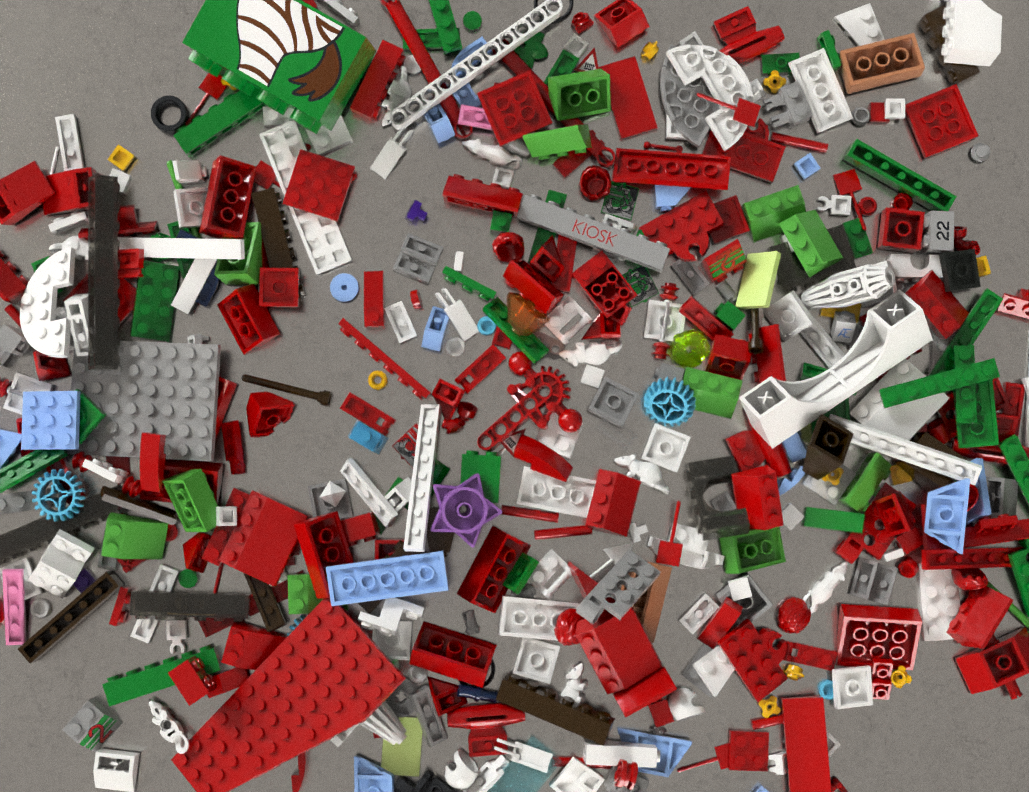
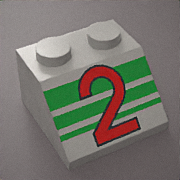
M93 697L82 706L62 730L76 743L96 752L111 737L122 722Z

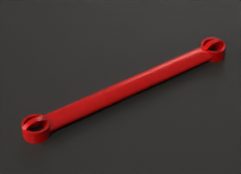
M380 0L381 4L388 9L426 80L430 84L440 77L441 74L400 0H395L394 2L387 0L388 3ZM445 82L441 84L440 87L442 89H448ZM450 95L440 102V105L453 126L456 138L460 140L468 139L472 134L473 127L469 126L470 133L467 135L462 125L458 124L460 108L453 95ZM456 126H458L462 136L458 134Z
M506 39L502 41L506 45L510 44ZM492 49L493 55H496L495 49ZM514 51L500 59L516 75L530 70L545 106L555 115L549 98L548 86ZM578 117L560 120L565 127L584 125ZM589 130L592 147L587 148V150L596 158L599 166L603 168L612 166L615 161L614 151L606 147ZM602 152H610L613 160H608ZM599 156H600L607 164L602 163V162L599 160Z

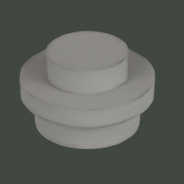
M857 107L851 113L853 116L852 122L858 126H863L870 120V112L865 107Z
M977 143L971 149V156L975 161L983 162L989 158L990 148L985 143Z

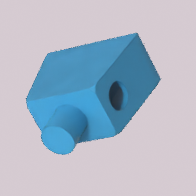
M359 420L356 421L348 435L350 439L377 454H380L389 439Z

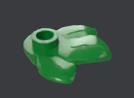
M538 32L524 42V48L517 47L513 50L530 68L534 65V59H543L549 55L547 48L541 43L545 36L542 32Z

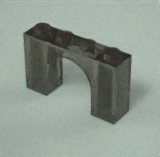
M843 225L827 229L843 259L810 278L805 271H802L795 264L788 241L767 249V252L778 251L781 253L777 270V284L780 293L786 291V294L793 290L797 292V288L801 286L807 289L815 285V282L824 280L833 274L856 268Z
M734 456L688 463V470H685L686 481H690L691 484L689 496L690 499H694L695 505H692L693 515L698 517L699 522L696 523L698 535L701 534L703 541L749 534L750 524L746 508L717 511L708 506L703 497L709 487L715 484L732 482L731 474L738 473Z

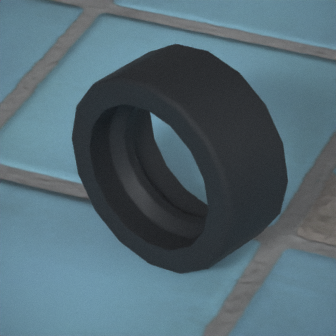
M172 95L162 96L152 105L151 119L162 132L168 134L176 133V130L184 126L189 119V111L179 98ZM166 104H174L181 111L180 120L174 125H165L159 119V111Z

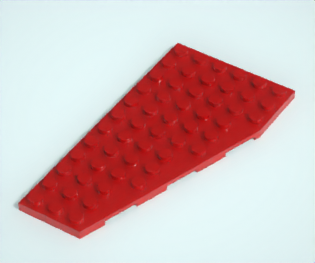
M324 598L189 740L188 750L183 754L177 753L171 761L196 792H229L277 768L282 763L303 752L309 751L334 738V736L366 721L406 677L342 605L331 606L330 598Z

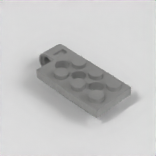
M629 549L583 599L576 613L591 624L598 620L604 609L621 620L659 577L661 572ZM635 572L638 577L632 578L628 573ZM622 584L627 590L622 591L618 589L617 585ZM611 597L615 600V603H608L605 598Z

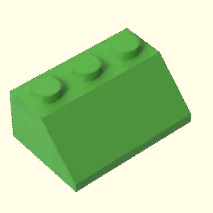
M595 69L548 77L549 98L558 121L611 111L610 74L604 70Z
M588 124L523 135V140L532 158L539 157V160L550 159L551 154H557V157L567 156L568 151L575 150V154L584 153L586 148L592 147Z
M799 185L746 202L741 206L753 243L783 233L779 223L795 214L806 212L805 202Z
M816 210L795 214L779 223L809 278L843 259Z
M685 367L682 377L683 385H689V390L694 392L693 396L696 397L695 410L731 419L743 381Z
M868 453L856 471L855 477L838 501L855 513L865 512L870 505L868 501L871 496H875L879 492L881 481H885L890 475L891 471L889 469L892 465L879 453Z
M190 469L163 480V484L185 532H208L216 526V507L219 506L202 469Z

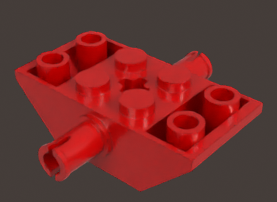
M1022 627L997 639L993 634L985 649L976 648L955 658L971 694L995 689L1005 684L1011 700L1023 695L1015 679L1029 673V634L1026 627ZM1003 658V660L1001 661V665H999V659Z

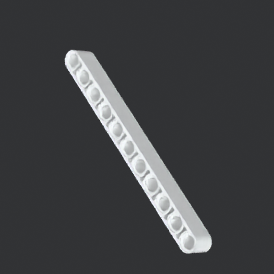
M546 0L396 107L390 114L392 126L398 130L404 129L554 22L562 14V1ZM551 5H556L559 9L557 11H551L549 7ZM536 16H541L543 18V21L537 23L533 20V18ZM525 27L528 31L522 34L518 32V29ZM505 38H510L513 42L506 45L502 41ZM495 49L497 54L490 56L487 54V51ZM479 60L482 64L479 67H474L472 62ZM459 71H464L466 76L458 78L456 74ZM444 82H448L451 84V86L448 89H442L440 87L441 84ZM428 93H433L435 98L427 100L425 96ZM417 104L420 108L418 111L413 112L410 110V106ZM398 115L404 117V120L400 123L394 121V118Z

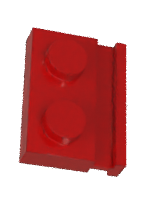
M144 249L109 250L108 269H110V275H108V278L143 277L141 272L144 269Z

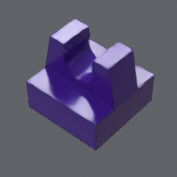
M414 200L405 219L413 221L416 217L423 221L428 213L420 209L422 203Z

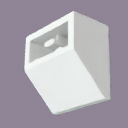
M104 748L96 751L93 769L95 788L135 792L140 753Z

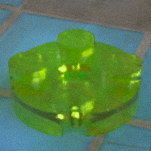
M686 330L674 335L670 351L673 359L682 367L693 368L699 366L705 357L707 358L710 346L702 332ZM690 345H692V347L695 346V348L691 349V352L688 353L686 348Z

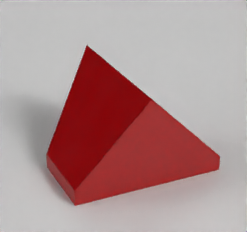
M552 235L530 261V266L554 283L565 267L562 265Z
M600 311L581 340L620 339V324L610 317L606 318Z
M33 348L39 381L69 375L66 358L50 357Z
M439 379L431 396L434 397L437 404H440L444 419L452 420L466 391Z
M427 676L438 716L468 703L465 697L457 696L459 685Z

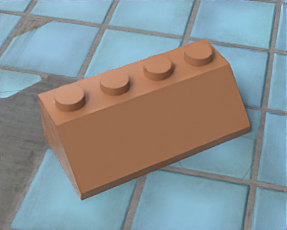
M914 33L840 51L842 79L847 94L921 77L925 69Z
M647 561L661 573L637 600L633 608L651 643H654L672 567ZM635 572L628 573L632 578L638 577ZM622 585L621 590L624 591L627 590V588L624 585Z

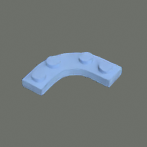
M483 36L459 52L452 63V67L485 45L487 42ZM490 49L487 51V54L492 55L493 51ZM474 60L472 65L475 67L481 61ZM459 71L456 76L463 78L466 76V73ZM469 82L453 93L459 106L461 104L474 107L482 106Z

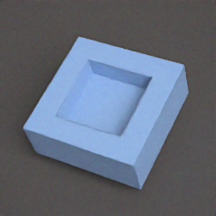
M811 153L793 164L803 180L821 169Z

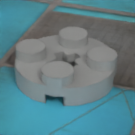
M407 678L386 699V702L397 717H406L415 711L409 694L416 691L418 686ZM400 692H403V695L406 696V700L404 699L402 703L398 702L399 700L395 698Z

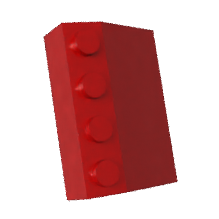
M252 490L237 521V526L234 527L219 561L276 587L298 541L294 524L307 520L309 516Z
M841 604L838 619L836 666L857 667L868 665L872 667L873 658L892 659L893 669L904 666L906 670L913 671L922 626L919 610Z
M633 606L621 620L611 613L605 612L600 615L594 624H591L586 619L577 622L575 635L607 694L625 690L662 667L663 664Z

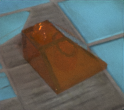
M509 292L507 294L508 323L512 326L514 333L519 336H529L550 320L544 313H540L535 309V304L532 301L525 300L519 293Z

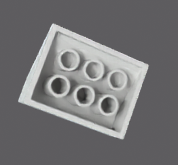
M904 359L885 374L853 408L850 414L862 425L910 441L949 400V397L943 392L884 409L879 389L926 377L912 363Z

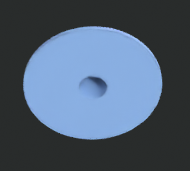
M347 273L338 274L332 279L330 284L332 296L341 302H347L355 298L359 289L357 280Z

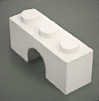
M890 254L887 256V261L891 260L895 282H904V279H910L912 283H917L931 270L943 282L939 255L926 256L925 266L921 270L912 266L911 254Z

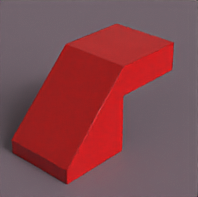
M235 667L212 676L216 682V689L208 693L207 696L211 698L240 687L250 677L248 670Z

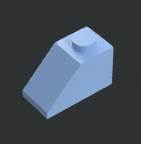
M440 103L424 114L438 143L447 141L455 136L451 123Z
M654 185L655 210L660 209V212L672 210L691 187Z
M432 307L424 330L421 347L440 352L449 322V317L444 312V309Z

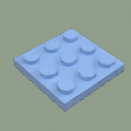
M80 391L23 392L21 450H79Z

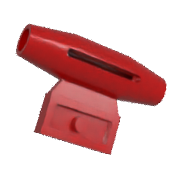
M749 6L713 22L720 39L727 44L719 51L732 57L738 64L767 52L785 39L779 25L756 31V21Z
M996 412L999 442L1016 433L1018 415ZM953 437L951 449L961 456L971 459L983 458V461L1007 464L998 445L958 449L957 437ZM1022 446L1029 459V447Z
M749 419L751 431H741L725 439L740 471L756 468L765 460L776 471L777 478L792 472L783 443L772 449L752 427Z
M504 703L466 706L447 713L448 727L471 729L468 735L469 757L506 754L494 750V746L508 750V745L496 741L497 738L507 741V734L503 726L525 721V712Z

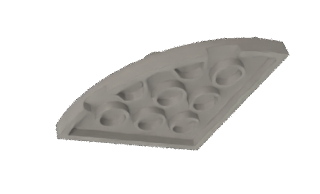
M671 44L668 51L675 48L676 46ZM665 55L660 75V91L665 111L677 131L688 142L698 148L710 129L705 118L719 110L720 107L714 102L697 96V93H701L714 98L702 77L685 86L669 58Z

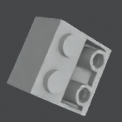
M986 477L992 513L989 516L998 517L1002 514L1016 515L1018 493L1016 480Z

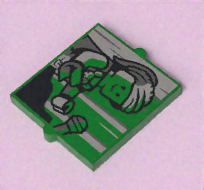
M611 181L610 193L604 198L601 213L631 221L639 188L626 185V183L621 184Z
M640 265L634 269H629L628 272L622 275L638 295L629 302L631 307L641 302H647V299L659 294L646 267Z

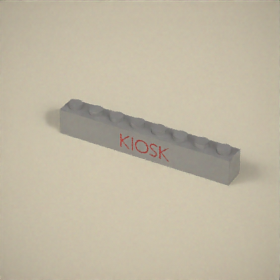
M525 195L517 215L518 220L662 273L670 252L667 244L660 241L656 243L651 242L649 237L641 234L638 236L632 235L631 231L626 228L616 229L612 223L607 221L600 223L595 221V217L588 214L581 216L572 208L567 207L565 210L560 208L556 202L549 201L546 203L541 201L542 198L537 195Z

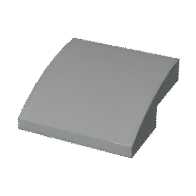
M408 233L393 266V271L428 285L443 247Z
M859 557L849 594L888 605L898 568Z

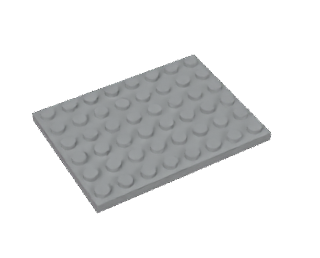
M96 340L95 355L77 356L76 349H74L71 391L80 389L106 416L86 440L79 444V450H67V454H76L83 451L85 455L140 458L142 432H151L166 435L164 446L166 459L214 462L221 345Z

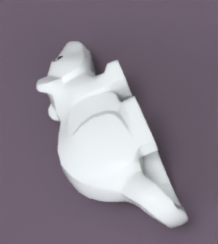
M405 66L400 67L396 80H393L387 92L390 95L389 100L384 99L382 103L383 108H387V112L381 119L382 126L391 124V112L411 97L412 90L407 81V68ZM396 116L394 118V121L400 119L401 116Z
M481 139L462 141L466 148L472 153L477 154V158H486L492 165L514 171L522 165L521 156L517 154L510 155L508 150L499 145H489L488 143L481 142ZM512 161L517 162L513 167L506 166L507 163Z
M78 236L69 237L63 243L52 244L49 247V252L52 254L72 247L76 250L75 259L82 260V257H85L86 261L95 263L94 257L109 260V250L101 242L91 243Z
M617 339L589 341V345L586 346L583 342H576V350H564L559 355L574 366H578V363L583 362L600 365L612 353L621 350L622 342ZM606 344H613V345H616V346L610 347V346H606Z
M634 454L614 459L617 465L625 467L630 471L626 476L631 478L636 476L640 479L641 484L650 488L654 487L666 495L670 493V489L663 481L662 472L656 464L637 460Z
M848 562L836 566L832 572L827 571L824 579L817 581L812 590H809V593L803 597L806 603L811 595L812 605L808 607L811 613L816 612L818 604L826 602L832 596L835 587L839 585L841 580H845Z
M583 663L575 666L566 674L565 678L568 679L567 686L561 693V696L571 697L580 704H584L586 695L582 694V691H585L588 686V681L582 682L581 678L584 673Z
M149 699L148 703L151 712L155 716L152 722L160 726L161 730L159 733L167 741L175 743L177 753H185L189 748V741L184 735L182 725L167 711L168 706Z

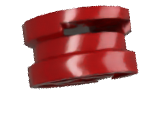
M620 759L614 776V781L617 782L615 787L621 788L624 786L632 790L637 780L638 764L637 762L628 763L626 760Z

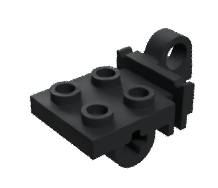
M430 771L425 772L417 785L404 776H399L394 783V792L458 791L449 784L442 782L439 777L432 779L434 773Z

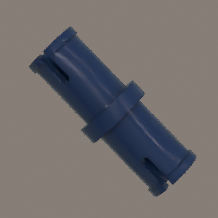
M462 684L458 687V697L494 704L497 701V691Z

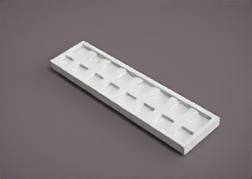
M295 120L259 134L284 197L300 149L307 151ZM288 206L316 275L352 261L336 221Z

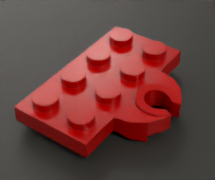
M759 118L757 129L750 130L747 126L740 139L725 152L712 130H710L702 154L731 156V169L773 183L786 146L768 140V125Z
M704 191L642 225L639 229L642 230L644 236L649 237V241L654 243L660 241L667 244V248H670L669 255L675 253L679 259L685 262H693L696 259L689 252L692 246L700 247L699 253L703 257L708 249H710L708 233L725 224L707 191Z
M746 619L717 643L755 701L759 702L788 679L779 666L787 652V644L785 640L781 639L777 646L772 647L773 641L780 639L782 635L769 628L761 629L757 632L751 621Z

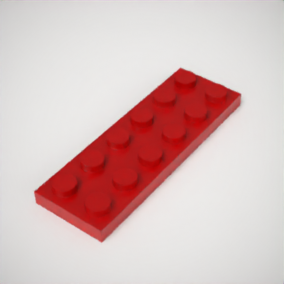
M617 148L613 181L728 190L731 156Z

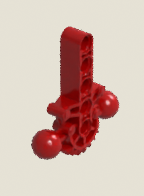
M522 351L512 354L508 362L509 369L515 375H523L526 378L523 384H510L507 387V391L517 404L478 437L477 443L482 450L491 452L530 418L540 429L546 430L552 413H556L559 416L558 425L564 432L573 433L579 430L582 425L581 414L575 409H567L563 404L564 399H571V396L566 394V392H571V388H565L570 382L568 380L563 381L566 376L561 374L558 377L560 370L556 369L552 373L553 367L549 366L547 372L545 366H541V372L536 373L532 369V361ZM529 387L532 390L525 394L522 391L523 388ZM544 387L550 389V393L546 397L541 396L540 393ZM529 400H534L535 407L530 410L527 409L526 403ZM546 405L548 411L546 415H543L540 409ZM517 412L520 413V420L513 422L512 415ZM501 425L506 426V432L503 435H499L497 432L498 427ZM491 438V445L485 448L483 446L484 439Z

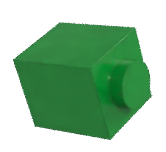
M493 210L490 233L501 234L510 232L512 214Z
M729 301L725 304L721 302L715 310L717 313L716 317L732 331L735 330L746 316Z

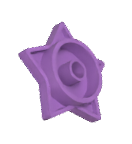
M476 473L458 486L433 484L439 509L430 531L455 532L469 546L474 548L482 525L502 514V510L484 497L480 475ZM460 506L466 507L465 513L459 511Z

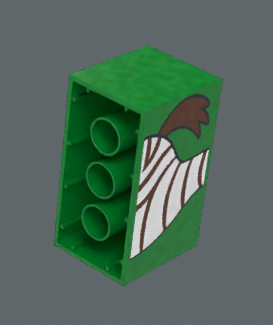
M205 0L182 42L193 50L188 60L195 63L198 67L215 77L219 76L222 69L226 72L222 79L248 96L252 95L255 88L259 89L260 91L256 99L282 115L285 114L288 107L294 109L290 118L315 134L318 133L321 126L332 131L376 53L375 48L367 37L302 0Z

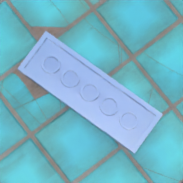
M444 550L326 567L331 606L449 590Z

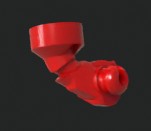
M954 226V248L958 251L975 249V254L978 255L980 253L978 242L963 240L967 236V227Z
M460 402L457 409L459 417H455L452 420L445 418L441 427L447 429L446 434L460 432L464 428L465 422L475 417L478 410L477 407L469 402Z

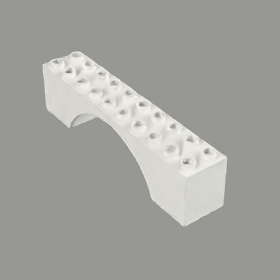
M944 0L947 1L943 12L946 26L942 30L945 44L942 45L941 49L944 63L990 66L1001 53L1002 15L993 11L982 0Z
M900 289L872 307L867 312L865 325L853 347L830 369L815 377L795 382L781 381L770 376L739 397L752 427L772 449L816 420L820 414L826 413L931 342L933 339L924 311Z

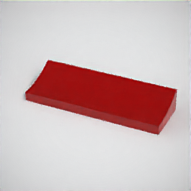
M820 695L781 698L789 792H831L824 698Z

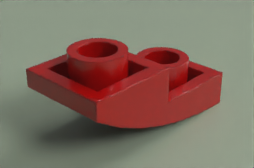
M873 658L872 660L873 699L889 700L892 686V659Z

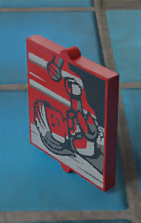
M417 423L392 445L401 455V459H404L412 468L414 466L418 434Z

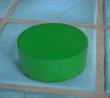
M475 11L467 12L463 17V25L468 31H477L482 25V18Z
M189 569L181 571L178 577L180 585L184 588L194 587L199 580L198 573Z

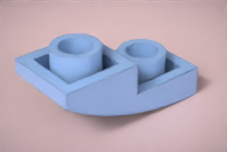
M800 430L782 442L792 463L805 458L808 449L801 438L802 433Z
M803 466L792 469L788 476L790 480L786 478L777 480L779 496L789 491L805 475V472L802 471Z

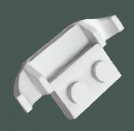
M677 524L674 542L683 544L680 564L697 569H709L723 565L725 556L706 551L711 532ZM671 527V531H670V535H669V539H668L669 542H670L672 527ZM650 536L647 546L657 555L660 540L663 539Z

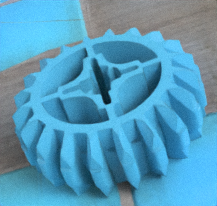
M668 376L665 378V381L660 378L647 388V393L644 395L646 413L651 414V419L656 418L657 423L663 422L664 426L667 423H670L672 427L675 423L680 426L682 421L686 423L688 418L692 417L695 410L696 397L693 396V390H689V385L684 386L683 380L677 382L676 377L672 381L669 380Z
M53 469L51 474L48 472L44 473L45 478H38L41 484H34V487L38 490L32 491L33 495H37V498L32 499V502H38L35 509H42L40 511L41 516L47 513V520L53 517L54 522L59 521V519L66 521L67 517L69 519L74 517L73 513L78 514L80 512L77 506H84L80 500L86 499L85 496H81V492H85V488H79L83 482H75L78 476L74 475L71 477V471L65 473L64 469H59L57 473L56 469ZM59 479L68 483L72 490H65ZM52 482L51 492L45 495L47 486ZM60 492L67 493L66 495H62L59 498H51V496H54ZM73 496L71 504L65 509L67 498ZM46 501H53L55 507H58V511L52 509Z

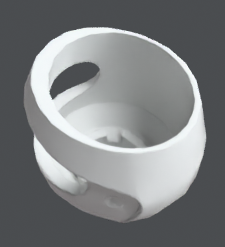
M678 688L668 698L670 711L677 721L705 713V707L692 705L691 700L697 697V695L689 688Z
M458 750L454 753L456 764L448 762L445 767L444 776L446 782L451 787L466 789L473 784L479 770L473 759L465 751Z

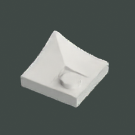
M341 115L332 131L321 126L318 133L315 134L305 128L316 154L321 156L353 142Z
M552 413L548 422V428L546 430L539 429L536 440L555 451L561 457L570 460L583 423L576 432L567 433L558 425L559 416L556 413Z
M573 756L564 769L549 783V786L556 792H597L605 778Z

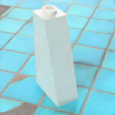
M583 738V760L586 765L617 766L619 760L624 759L628 763L637 762L638 767L656 768L657 762H660V750H657L656 745L607 740L603 746Z

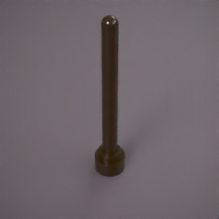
M759 308L751 309L752 339L748 343V352L751 354H761L764 352V343L760 339Z
M247 374L241 377L244 382L315 399L323 406L328 407L331 402L332 392L330 391L315 392Z

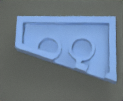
M975 458L970 461L982 465V470L975 485L979 491L978 501L967 512L966 525L992 514L983 458Z

